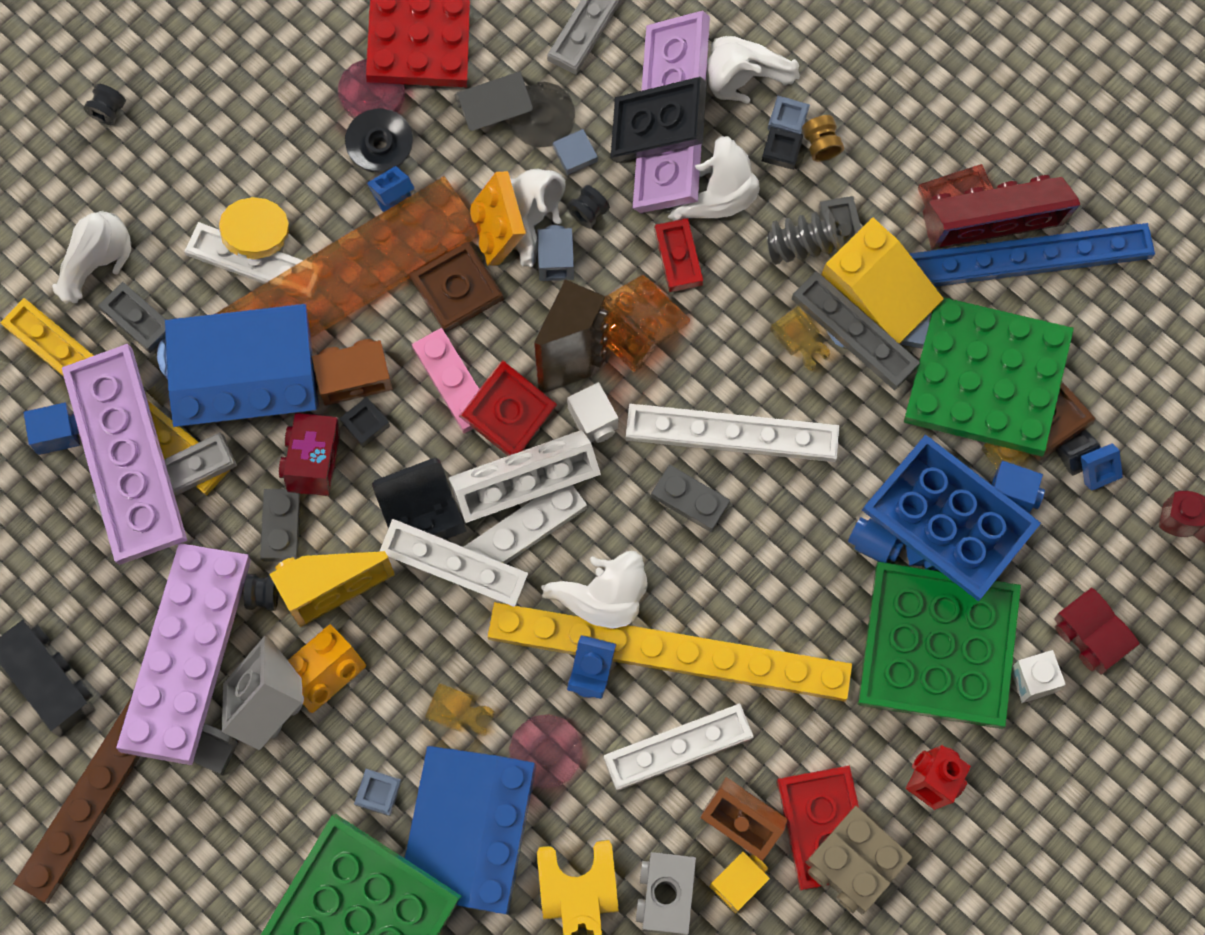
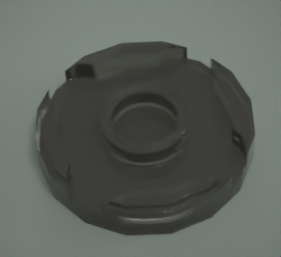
M537 82V85L530 87L527 85L526 89L533 109L530 112L509 118L510 127L515 136L525 144L535 147L553 146L554 141L568 136L572 131L575 123V108L568 92L556 84Z

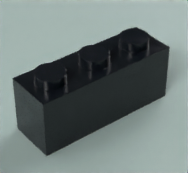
M21 620L0 636V665L49 730L61 737L96 710L89 701L94 695L81 679L75 682L68 674L72 666L59 651L53 654L46 644L51 639L40 625L36 624L32 627L25 620Z

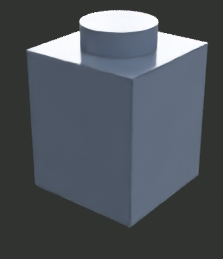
M552 225L545 229H538L540 281L574 280L572 228L565 229L563 226Z

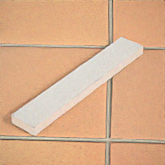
M629 404L626 441L836 462L839 425Z

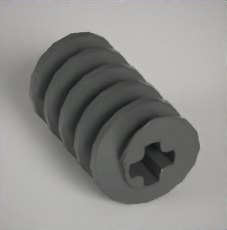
M830 209L825 210V219L821 221L817 212H813L811 223L809 224L804 215L798 217V226H794L791 218H786L785 229H781L776 220L772 222V231L767 236L768 251L775 265L780 264L782 259L785 262H791L795 256L800 260L805 259L808 253L813 257L819 256L821 251L830 254L833 253L835 247L837 250H840L844 246L843 231L838 219L834 218Z

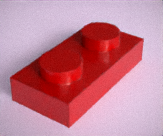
M688 218L654 225V232L669 292L703 286V277Z

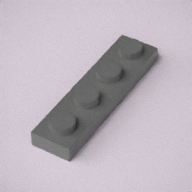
M817 271L793 293L791 299L894 391L918 368L920 362Z

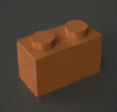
M364 339L354 343L352 347L343 349L330 347L321 350L318 355L312 356L319 392L325 406L393 390L381 340Z
M728 777L724 778L700 816L701 819L762 861L784 832L788 820Z

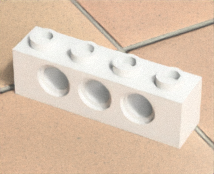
M580 430L448 478L458 508L467 523L601 475L592 444L584 432Z

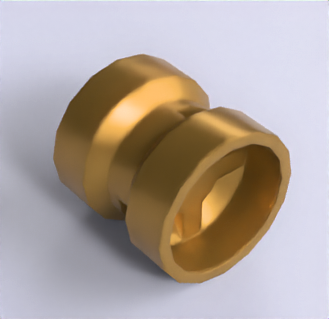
M831 115L815 117L806 122L802 127L805 139L810 141L811 144L809 151L813 161L820 162L832 159L844 150L841 138L836 136L837 126Z

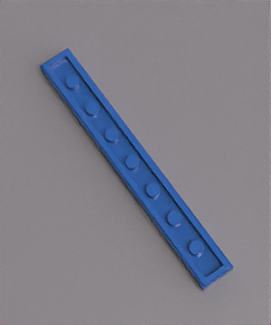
M1148 223L909 254L934 287L1147 260L1154 257L1155 251Z

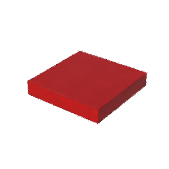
M503 360L493 370L460 413L459 417L503 453L510 456L523 451L557 404Z

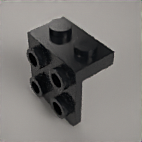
M431 458L379 478L372 483V488L388 529L392 519L444 540L467 532L452 496L443 466L438 458Z

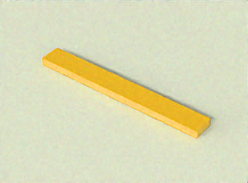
M25 298L0 322L5 329L63 377L62 367L94 356ZM148 401L164 459L199 443L180 426L173 427V421ZM230 470L195 487L207 496Z

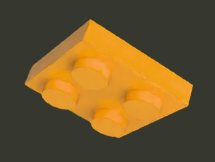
M508 171L495 172L472 202L470 208L472 221L476 223L479 233V247L485 255L487 266L500 265L526 234Z

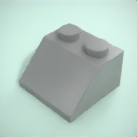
M266 636L261 639L223 683L222 732L258 750L269 739H274L279 734L285 721L291 715H296L304 702L302 678L273 641Z

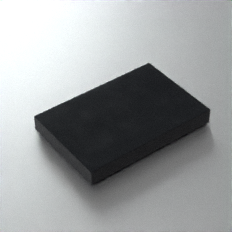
M700 76L615 97L610 159L619 163L703 144L707 81Z

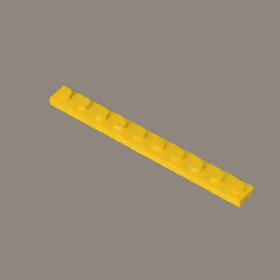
M494 602L487 636L488 640L576 655L580 636L583 635L616 644L612 662L846 702L848 697L852 669L851 663L630 625L612 629L593 625L578 616L520 606L513 607Z

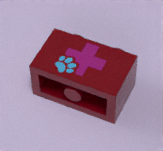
M295 413L293 426H287L285 433V447H288L287 457H281L279 463V478H284L287 492L322 496L330 495L340 441L338 417Z

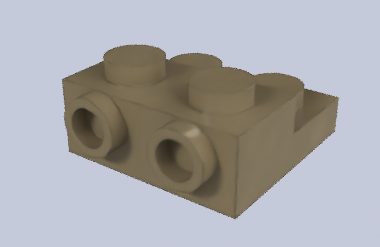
M855 806L805 863L810 867L808 870L809 875L823 887L829 884L839 893L836 899L844 908L851 913L857 910L862 915L873 905L913 857L861 809Z

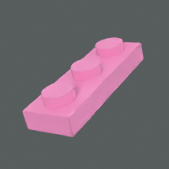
M440 328L414 342L412 348L462 432L465 434L474 428L461 419L459 415L479 388L444 330Z

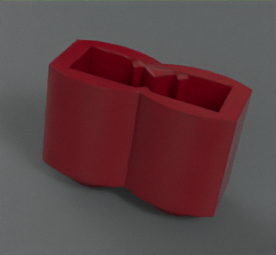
M1183 490L1174 492L1163 503L1159 528L1168 534L1178 537L1195 536L1198 540L1205 543V496L1193 491Z
M1092 587L1061 610L1054 618L1057 623L1055 629L1060 637L1067 643L1072 641L1081 652L1079 658L1090 671L1096 670L1101 675L1140 644L1132 631L1115 615L1108 603Z

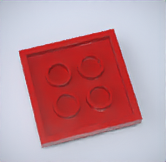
M370 0L366 82L467 88L470 0Z

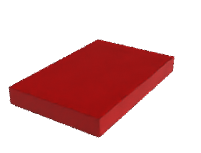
M850 765L776 780L783 815L788 819L786 829L800 891L823 887L809 875L808 870L810 867L805 862L855 806L859 808Z

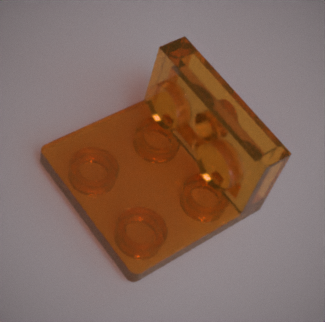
M644 275L637 277L605 296V310L609 311L606 321L609 324L606 336L609 338L606 346L633 372L638 371L644 366L656 345L686 327L690 322V318Z

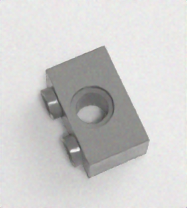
M651 852L649 861H642L640 884H647L645 900L638 899L636 922L643 923L642 932L667 935L689 934L696 857ZM661 884H668L673 887L676 893L675 900L670 904L659 903L654 895L656 887Z

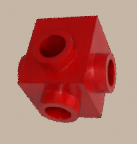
M943 745L929 751L924 750L916 757L912 764L914 772L905 789L932 809H939L954 803L955 799L962 794L967 785L965 778L971 766L960 759L956 751Z

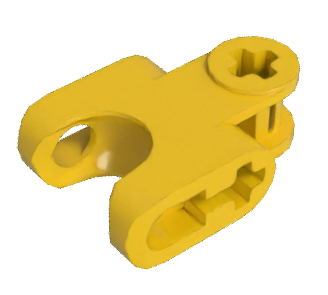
M601 840L595 843L593 847V865L590 871L579 877H571L561 871L557 863L556 851L553 847L543 846L538 848L537 860L543 920L562 918L563 935H578L579 928L582 927L586 928L588 934L602 935L600 914L619 912L613 850L609 840Z

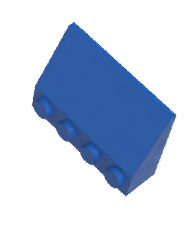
M306 304L165 320L168 390L173 427L312 411L320 408L312 360L313 352Z
M926 434L862 509L864 513L977 601H980L1041 524V522Z
M427 746L405 859L460 894L462 897L457 904L458 906L509 915L536 764L534 762L495 755Z

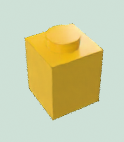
M743 851L709 887L736 914L768 882L770 878L765 874L768 867L753 854L748 856Z

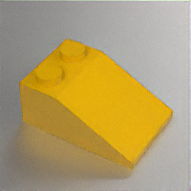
M874 217L825 264L821 274L899 344L944 299L900 241Z
M385 551L301 556L298 559L291 557L276 565V571L269 574L299 627L304 626L395 575Z

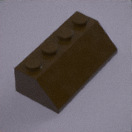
M566 279L534 342L538 389L543 393L591 377L595 366L602 367L608 353V349L605 347L609 338L606 336L609 324L606 323L609 311L605 310V296Z

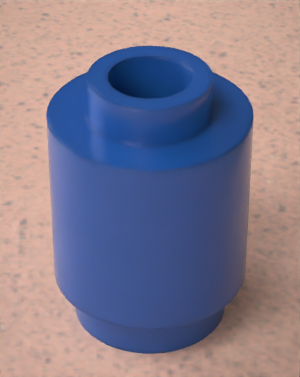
M860 517L848 540V543L855 546L854 550L883 563H887L889 559L895 562L904 546L902 541L872 518L866 520Z

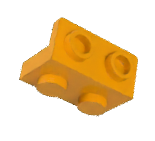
M331 624L288 659L289 663L302 678L303 705L310 713H314L366 667L365 662L354 648Z

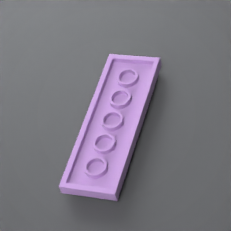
M699 11L646 25L642 90L700 76L706 80L710 16L704 11ZM702 144L637 158L633 209L639 213L698 202L700 171L695 168V165L700 164Z
M125 344L62 367L114 561L121 565L187 541L132 347Z
M178 544L116 747L120 753L187 765L193 764L251 559L249 555Z

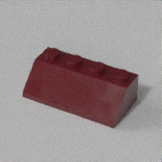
M1041 175L1032 178L1029 183L1017 184V181H1008L999 184L997 189L984 191L983 187H975L966 190L964 195L951 197L950 193L933 196L930 199L931 201H928L922 212L931 250L1063 226L1078 209L1080 201L1063 177L1050 178V175Z

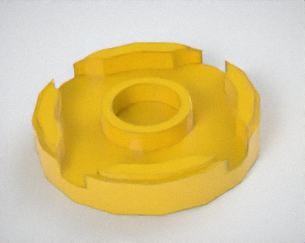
M251 197L240 199L226 208L220 218L219 232L222 243L231 253L246 255L248 259H260L280 251L284 241L288 238L289 223L286 213L278 204L267 199Z

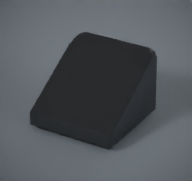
M1085 429L1070 441L1061 445L1056 451L1067 471L1074 476L1083 471L1081 456L1101 448V446Z

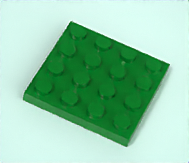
M943 297V301L932 312L904 423L1043 457L1074 328Z
M877 562L857 705L986 727L1005 728L1021 585L995 581L980 601H977L939 571Z
M334 814L329 819L261 935H439L462 896L339 815Z

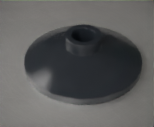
M375 108L362 112L352 120L345 134V146L350 159L358 167L369 172L381 173L395 166L399 167L408 158L413 146V135L408 122L400 114L389 109ZM377 142L386 143V146L382 149L374 147Z

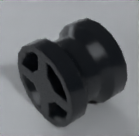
M96 84L92 91L94 95L92 100L87 101L83 109L93 119L106 125H114L117 119L116 112L118 109L123 108L126 99L117 90L104 84Z
M585 185L580 190L581 195L577 199H572L567 204V209L576 221L590 229L596 224V218L599 215H604L609 211L610 205L599 191L590 185Z
M248 573L244 585L245 609L254 610L258 606L265 607L268 611H275L278 605L279 591L271 576L259 578L256 574Z

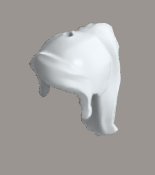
M723 36L714 39L711 44V55L707 59L706 79L715 97L721 100L742 101L748 104L750 98L744 94L737 93L736 90L744 86L753 76L769 77L781 82L783 86L787 84L792 85L795 79L800 78L798 71L799 63L796 59L789 61L760 44L746 41L736 36Z
M721 136L715 141L714 155L710 160L695 165V168L700 171L699 177L712 173L707 190L698 193V202L676 206L671 211V214L668 215V218L676 221L686 218L728 217L748 208L757 198L760 190L759 180L751 173V162L748 155L729 136Z
M530 169L520 174L517 178L510 179L526 232L515 246L520 253L522 267H533L537 260L538 241L534 226L542 221L544 216L550 211L553 214V221L556 224L562 223L559 217L558 204L564 194L566 184L562 175L555 171Z
M104 211L91 213L80 219L73 228L70 244L61 264L58 282L52 285L54 293L65 304L68 302L75 304L78 303L79 299L83 298L82 287L85 279L98 266L107 265L117 260L113 268V274L117 275L128 259L131 252L130 235L126 226L117 215Z
M627 551L614 560H600L594 556L590 557V561L594 566L605 567V571L597 568V577L588 586L567 581L550 582L541 586L543 598L558 600L577 616L593 625L615 629L627 626L635 620L639 613V601L647 589V577L644 571L642 555L636 551Z

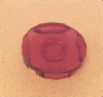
M367 59L352 64L343 72L338 83V96L342 107L353 119L370 109L384 108L394 112H398L401 109L405 100V84L366 82Z
M550 714L538 715L526 720L513 734L509 747L510 758L536 764L533 787L541 789L556 788L571 780L578 771L583 756L581 738L574 727L565 719Z

